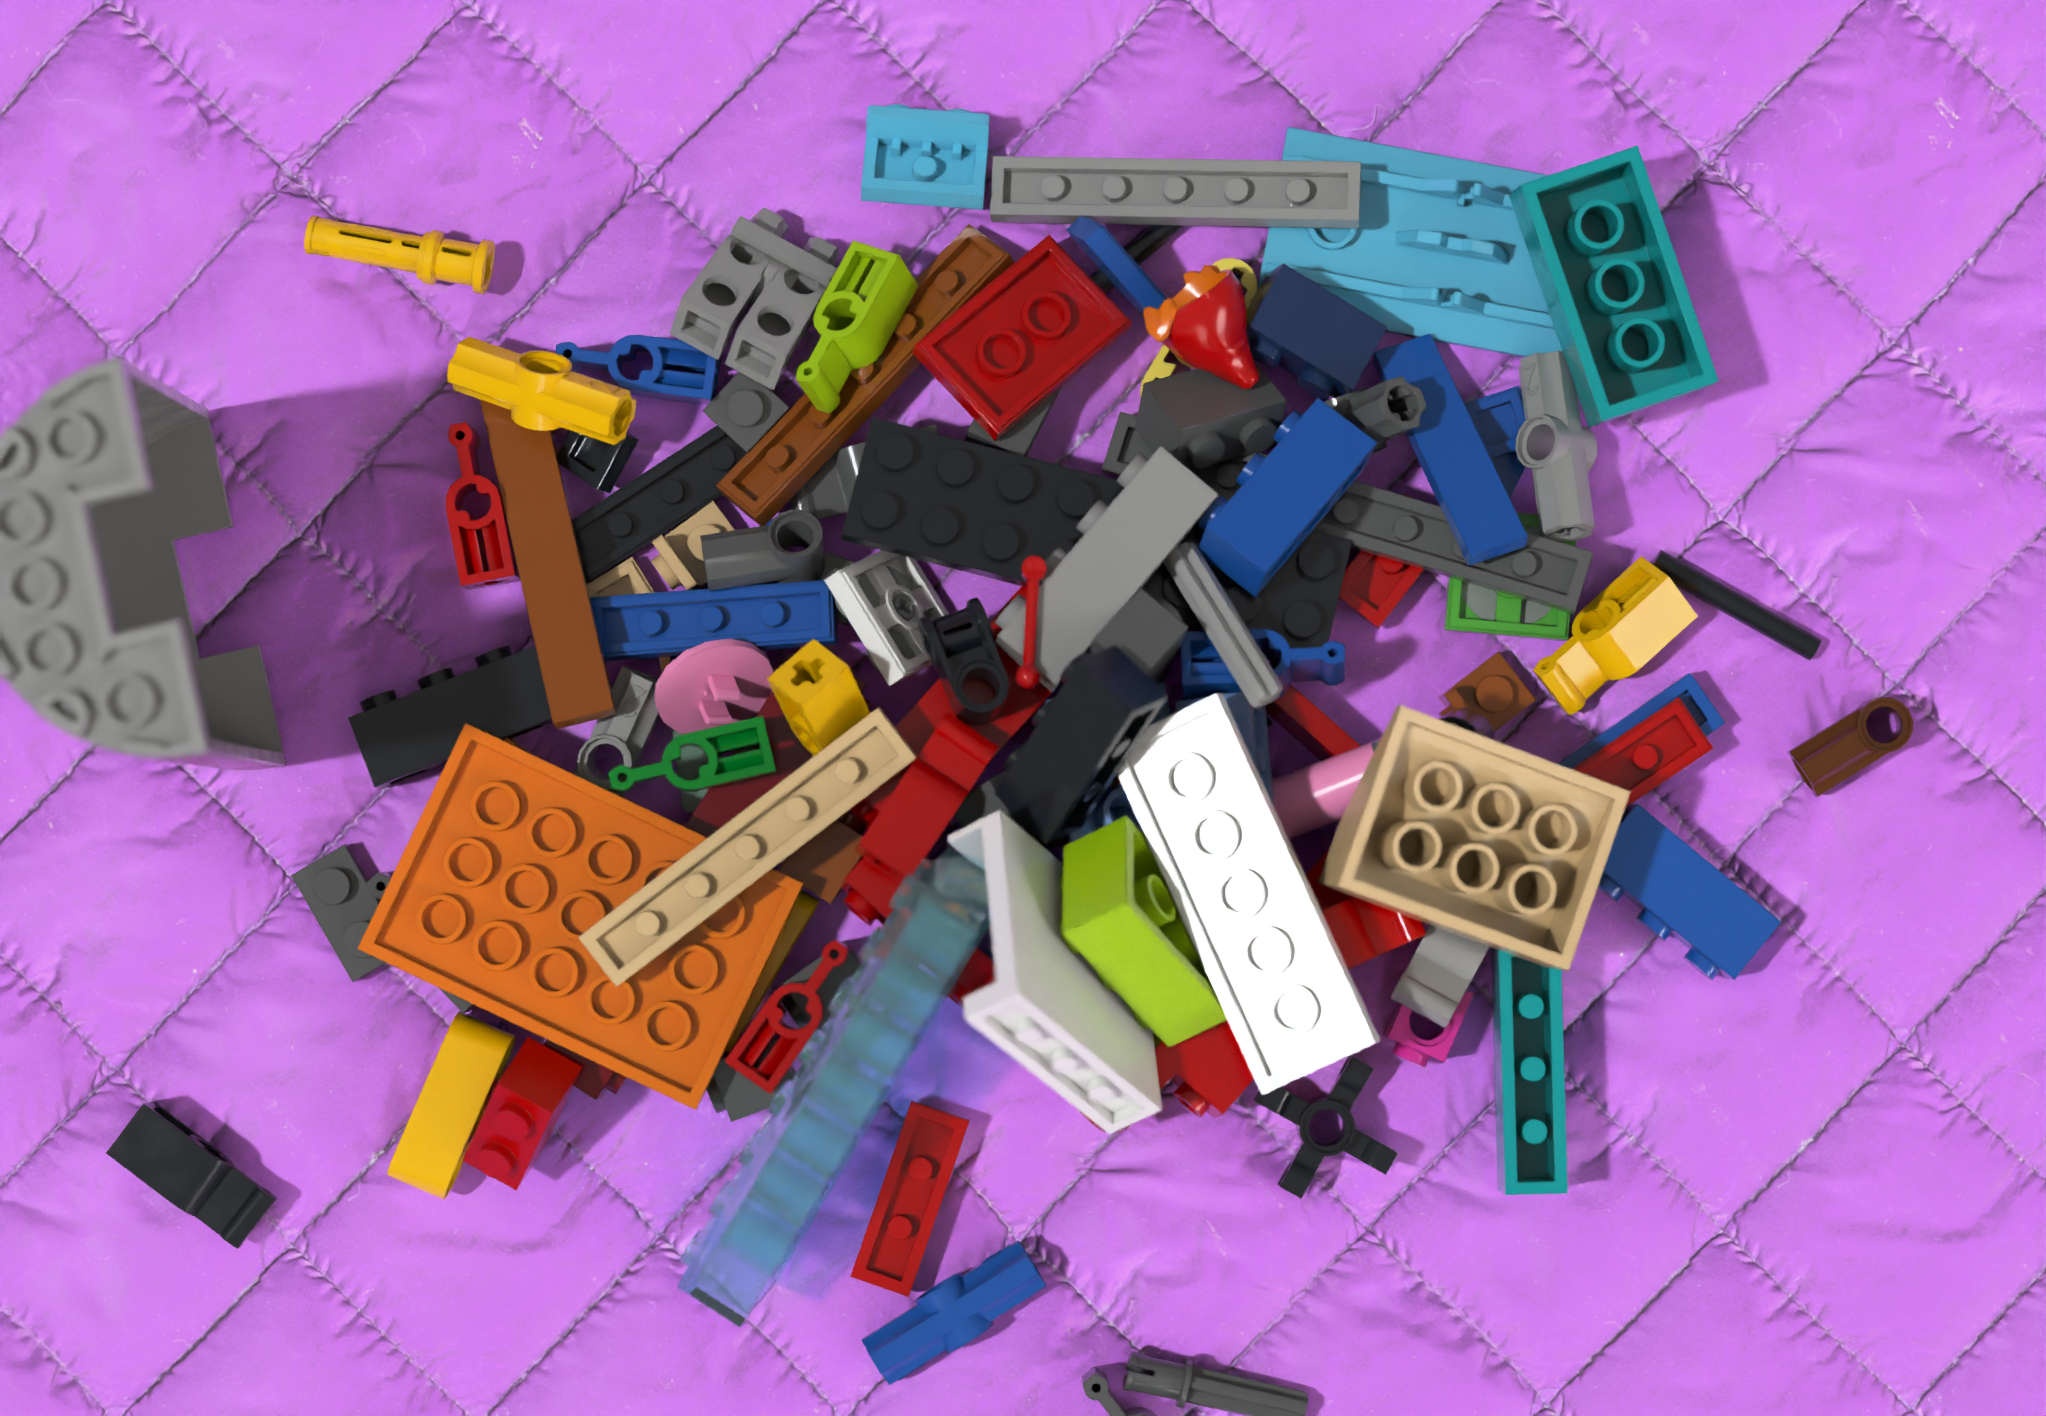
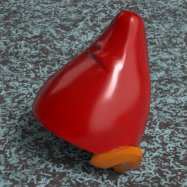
M1204 265L1201 272L1189 271L1183 274L1186 286L1174 298L1165 299L1159 309L1150 306L1144 308L1143 315L1147 332L1187 364L1241 389L1252 388L1259 381V372L1247 340L1245 297L1240 282L1232 270L1220 271L1216 265Z

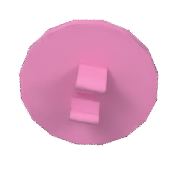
M735 639L707 641L684 651L665 667L656 682L654 703L663 723L682 734L751 719L758 714L773 691L767 678L774 671L766 653L750 642Z

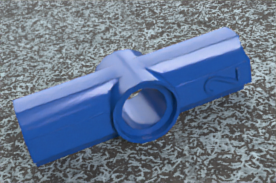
M1019 1240L982 1261L983 1263L964 1275L960 1271L943 1280L915 1300L916 1305L862 1338L861 1341L869 1356L889 1385L897 1380L900 1381L941 1352L951 1353L972 1341L993 1326L992 1320L1047 1286Z

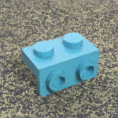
M901 104L868 106L861 201L983 210L990 116L984 113H972L965 109H951L948 111L917 109Z

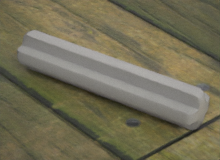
M1190 541L1176 546L1167 556L1164 565L1250 705L1255 708H1260L1273 702L1280 696L1279 694L1283 690L1282 683L1198 547Z

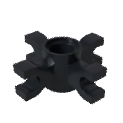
M1349 1055L1327 1096L1315 1098L1308 1102L1282 1087L1265 1094H1261L1259 1089L1254 1101L1296 1124V1131L1301 1140L1299 1147L1277 1183L1281 1188L1302 1199L1323 1157L1336 1155L1342 1151L1383 1174H1387L1398 1153L1356 1130L1353 1116L1350 1113L1353 1103L1374 1068ZM1322 1109L1336 1111L1342 1121V1130L1339 1136L1330 1143L1315 1142L1308 1131L1311 1117Z

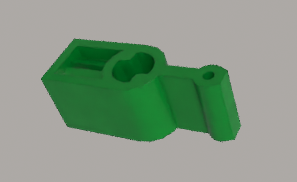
M760 716L683 734L674 738L666 746L662 755V762L633 769L620 765L613 768L608 774L612 789L618 792H628L633 789L636 783L666 777L667 781L676 789L684 792H697L774 774L776 769L764 718ZM759 745L760 747L757 750L719 759L717 756L718 754ZM686 746L700 748L708 758V764L699 767L700 778L695 780H684L678 777L672 768V762L681 759L680 749ZM623 775L627 776V779H626L625 782H620V781H619V778H620L621 776H623Z

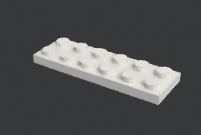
M1214 694L1148 726L1117 775L1261 1094L1268 1093L1379 1042L1378 1034L1223 694Z

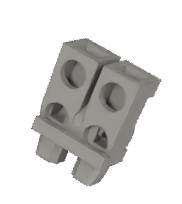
M762 208L750 220L742 216L739 217L730 235L724 239L682 296L669 334L719 360L727 348L733 332L739 325L725 364L774 391L784 374L787 363L810 328L815 309L837 270L834 265L839 250L837 246L820 237L809 238L803 249L784 240L788 229L784 218L767 208Z

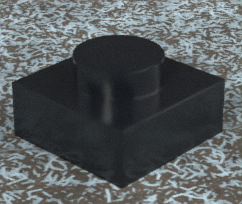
M570 430L557 457L561 466L592 487L611 493L639 439L627 432L622 441L612 445Z

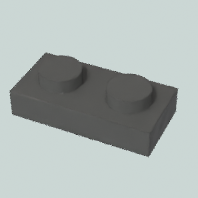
M342 845L291 875L352 982L361 979L386 964V962L357 949L380 899L371 895L367 886L369 880L348 845Z

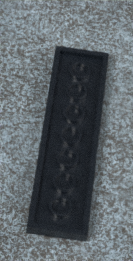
M872 417L841 540L1027 587V580L1021 574L1024 560L1030 556H1038L1046 562L1058 547L1069 553L1084 536L1076 527L1100 499L1110 506L1124 487L1115 479ZM1199 522L1180 544L1190 541L1199 547L1205 531L1199 526ZM1312 531L1256 597L1208 560L1206 562L1248 629L1273 630L1285 638L1290 648L1322 647L1329 641L1352 541ZM1163 563L1141 589L1152 598L1159 597L1170 603L1178 611L1182 622L1189 627L1188 629L1205 631ZM1042 580L1039 582V587L1043 584Z

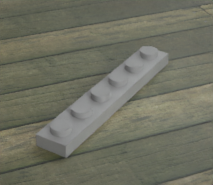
M993 156L990 217L992 222L1073 224L1080 216H1087L1100 224L1359 228L1361 162Z

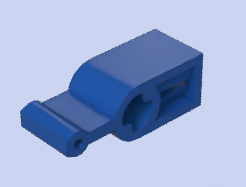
M628 335L618 340L609 353L579 349L576 344L568 341L556 344L555 353L571 361L573 372H579L583 368L609 371L616 384L620 388L629 390L631 395L708 405L717 395L721 357L719 360H716L681 340L644 335ZM638 351L651 354L653 357V367L651 370L641 371L639 380H630L623 376L622 366L624 361H634ZM667 369L680 370V371H688V372H696V373H704L705 375H703V374H695V373H687V372H679V371H671V370H667Z
M1248 629L1282 683L1283 690L1277 699L1286 693L1291 682L1323 681L1329 686H1335L1345 681L1344 644L1329 641L1322 647L1290 648L1285 638L1273 630ZM1205 631L1186 632L1181 644L1183 700L1210 697L1214 694L1225 695L1242 692Z

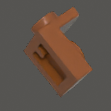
M1498 651L1439 696V699L1446 707L1439 712V715L1442 717L1451 710L1460 708L1476 710L1487 718L1494 733L1536 701V699Z

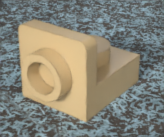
M712 501L666 536L660 535L653 540L652 544L660 554L651 562L672 590L683 584L686 590L701 589L707 584L700 536L733 531L735 529L715 502Z

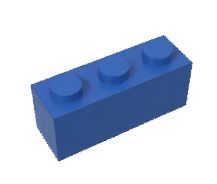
M1319 398L1314 401L1303 415L1296 410L1289 414L1273 437V440L1278 443L1277 446L1266 458L1259 452L1256 453L1243 468L1236 480V483L1241 486L1229 501L1222 495L1219 496L1199 522V526L1205 530L1198 547L1202 556L1255 597L1364 471L1377 444L1375 440Z
M1631 804L1625 809L1598 889L1616 902L1622 895L1631 900L1642 910L1636 919L1663 941L1670 934L1690 949L1685 954L1684 959L1708 979L1713 981L1718 973L1726 979H1735L1780 925L1781 921L1639 804Z

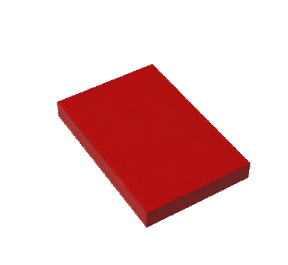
M1048 235L917 342L912 353L992 439L997 441L1128 332L1132 321L1066 251Z

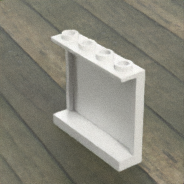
M1001 810L948 835V843L986 874L996 975L995 983L963 998L965 1020L1108 1134L1161 1111L1162 1104L1152 1029H1145L1138 1023L1131 1007L1116 991L1111 992L1106 989L1100 981L1095 968L1081 953H1073L1061 936L1059 922L1062 919L1063 893L1060 887V877L1063 875V863Z

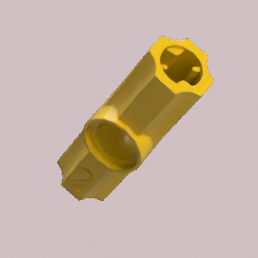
M467 337L458 343L454 356L448 363L447 382L452 383L454 391L511 410L512 420L524 428L548 431L562 427L616 445L625 438L627 430L634 420L636 399L631 397L629 390L573 372L571 361L557 353L529 351L520 354L472 337Z

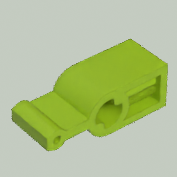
M852 241L821 297L813 315L814 327L821 338L809 360L803 362L798 367L796 373V381L817 410L830 414L838 407L840 403L839 393L852 369L866 367L878 359L919 285L900 255Z

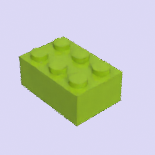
M1124 816L1063 846V875L1060 877V887L1063 893L1062 919L1059 922L1061 936L1073 953H1081L1095 968L1104 987L1111 992L1116 991L1131 1007L1138 1023L1145 1029L1151 1028L1169 1048L1228 1020L1149 843L1135 824L1127 816Z

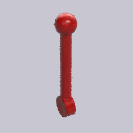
M1038 556L1026 558L1021 567V574L1027 580L1023 665L1016 672V680L1020 686L1027 689L1037 686L1041 679L1040 670L1035 666L1039 582L1045 576L1047 567L1045 561Z

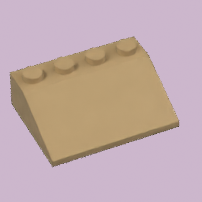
M1397 705L1338 824L1318 884L1538 965L1569 971L1630 791L1405 706Z

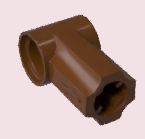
M1885 697L1870 699L1862 702L1851 713L1788 751V754L1805 784L1818 797L1887 753L1904 746L1909 741L1913 732V719L1909 709L1896 699ZM1877 708L1888 710L1896 721L1894 736L1885 743L1873 740L1866 729V720L1869 714Z

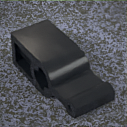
M155 1101L144 1103L106 1152L107 1155L173 1205L198 1218L237 1249L243 1245L277 1200L271 1192L236 1168L232 1161L221 1151Z

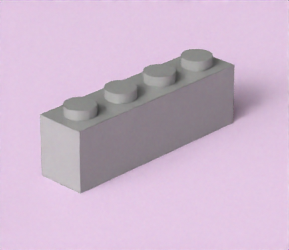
M1161 446L1150 459L1140 452L1117 479V482L1124 489L1110 506L1100 499L1078 524L1076 529L1084 534V536L1073 549L1067 553L1064 549L1058 547L1045 562L1047 570L1042 579L1043 584L1039 587L1035 666L1038 667L1041 673L1040 683L1052 693L1062 682L1060 676L1066 666L1078 655L1088 652L1092 639L1137 590L1147 583L1172 550L1182 542L1200 521L1218 496L1213 489ZM1018 594L995 621L1003 629L998 635L995 644L1022 666L1026 599Z

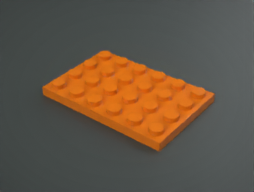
M465 723L357 949L696 1110L804 883L772 868L616 987L578 937L708 837Z

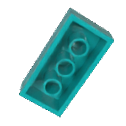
M1638 145L1522 184L1509 195L1589 428L1705 389L1719 382Z

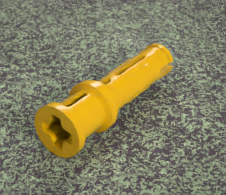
M312 215L308 221L304 238L305 253L309 255L315 254L416 273L417 279L422 280L423 284L434 285L437 280L472 286L474 293L482 295L488 289L494 266V241L483 239L480 244L453 240L445 238L443 231L431 230V232H425L423 236L334 221Z

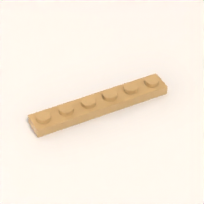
M878 707L578 938L614 985L618 987L917 758V755L881 708Z

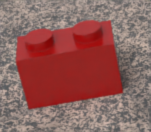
M528 1037L498 1081L462 1161L517 1191L547 1144L582 1066Z

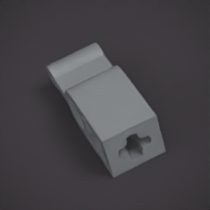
M1430 925L1390 998L1446 1028L1490 947Z

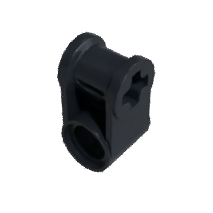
M977 597L968 600L966 608L933 620L928 615L918 618L917 624L924 648L933 668L939 675L951 709L956 717L972 725L987 724L996 719L1005 704L1009 690V681L996 648L991 625L980 600ZM971 679L985 680L992 685L996 697L987 704L972 703L963 693V684Z

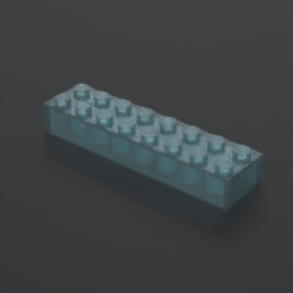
M949 847L934 862L924 858L913 875L909 873L899 886L889 904L894 910L883 926H878L864 945L858 957L863 961L852 978L848 977L834 996L828 1007V1010L832 1012L831 1016L821 1030L817 1029L798 1058V1061L802 1063L801 1067L791 1081L788 1079L771 1103L768 1112L773 1115L762 1131L757 1130L738 1160L743 1165L732 1181L728 1180L709 1209L713 1216L703 1231L701 1229L698 1230L680 1258V1262L687 1265L688 1268L677 1287L738 1327L743 1325L777 1283L991 925L985 870Z

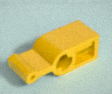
M1641 556L1580 611L1572 624L1573 636L1551 656L1541 659L1533 669V672L1562 710L1568 715H1572L1580 711L1584 707L1586 699L1608 679L1621 680L1637 672L1698 616L1670 577Z
M814 638L767 678L792 731L813 757L870 714L849 666Z

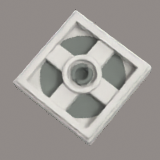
M881 550L838 570L824 580L835 597L837 608L849 620L867 649L870 662L881 672L889 686L932 665L920 636L917 619L928 615L933 620L949 613L916 559Z

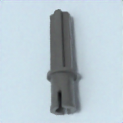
M1131 1351L1125 1370H1128V1374L1124 1376L1123 1390H1133L1176 1400V1407L1183 1408L1186 1402L1244 1416H1305L1307 1413L1308 1395L1304 1391L1194 1367L1193 1360L1187 1358L1184 1364Z

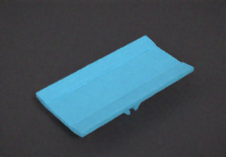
M1287 127L1281 160L1361 162L1359 228L1269 227L1257 290L1265 275L1284 263L1387 326L1385 332L1416 338L1431 334L1434 341L1523 358L1534 353L1562 351L1509 197L1520 185L1548 175Z

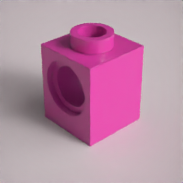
M1465 991L1446 1028L1441 1026L1438 1032L1429 1038H1419L1412 1032L1409 1018L1413 1010L1397 1002L1383 1034L1384 1037L1396 1041L1392 1053L1425 1068L1430 1056L1445 1062L1474 994Z

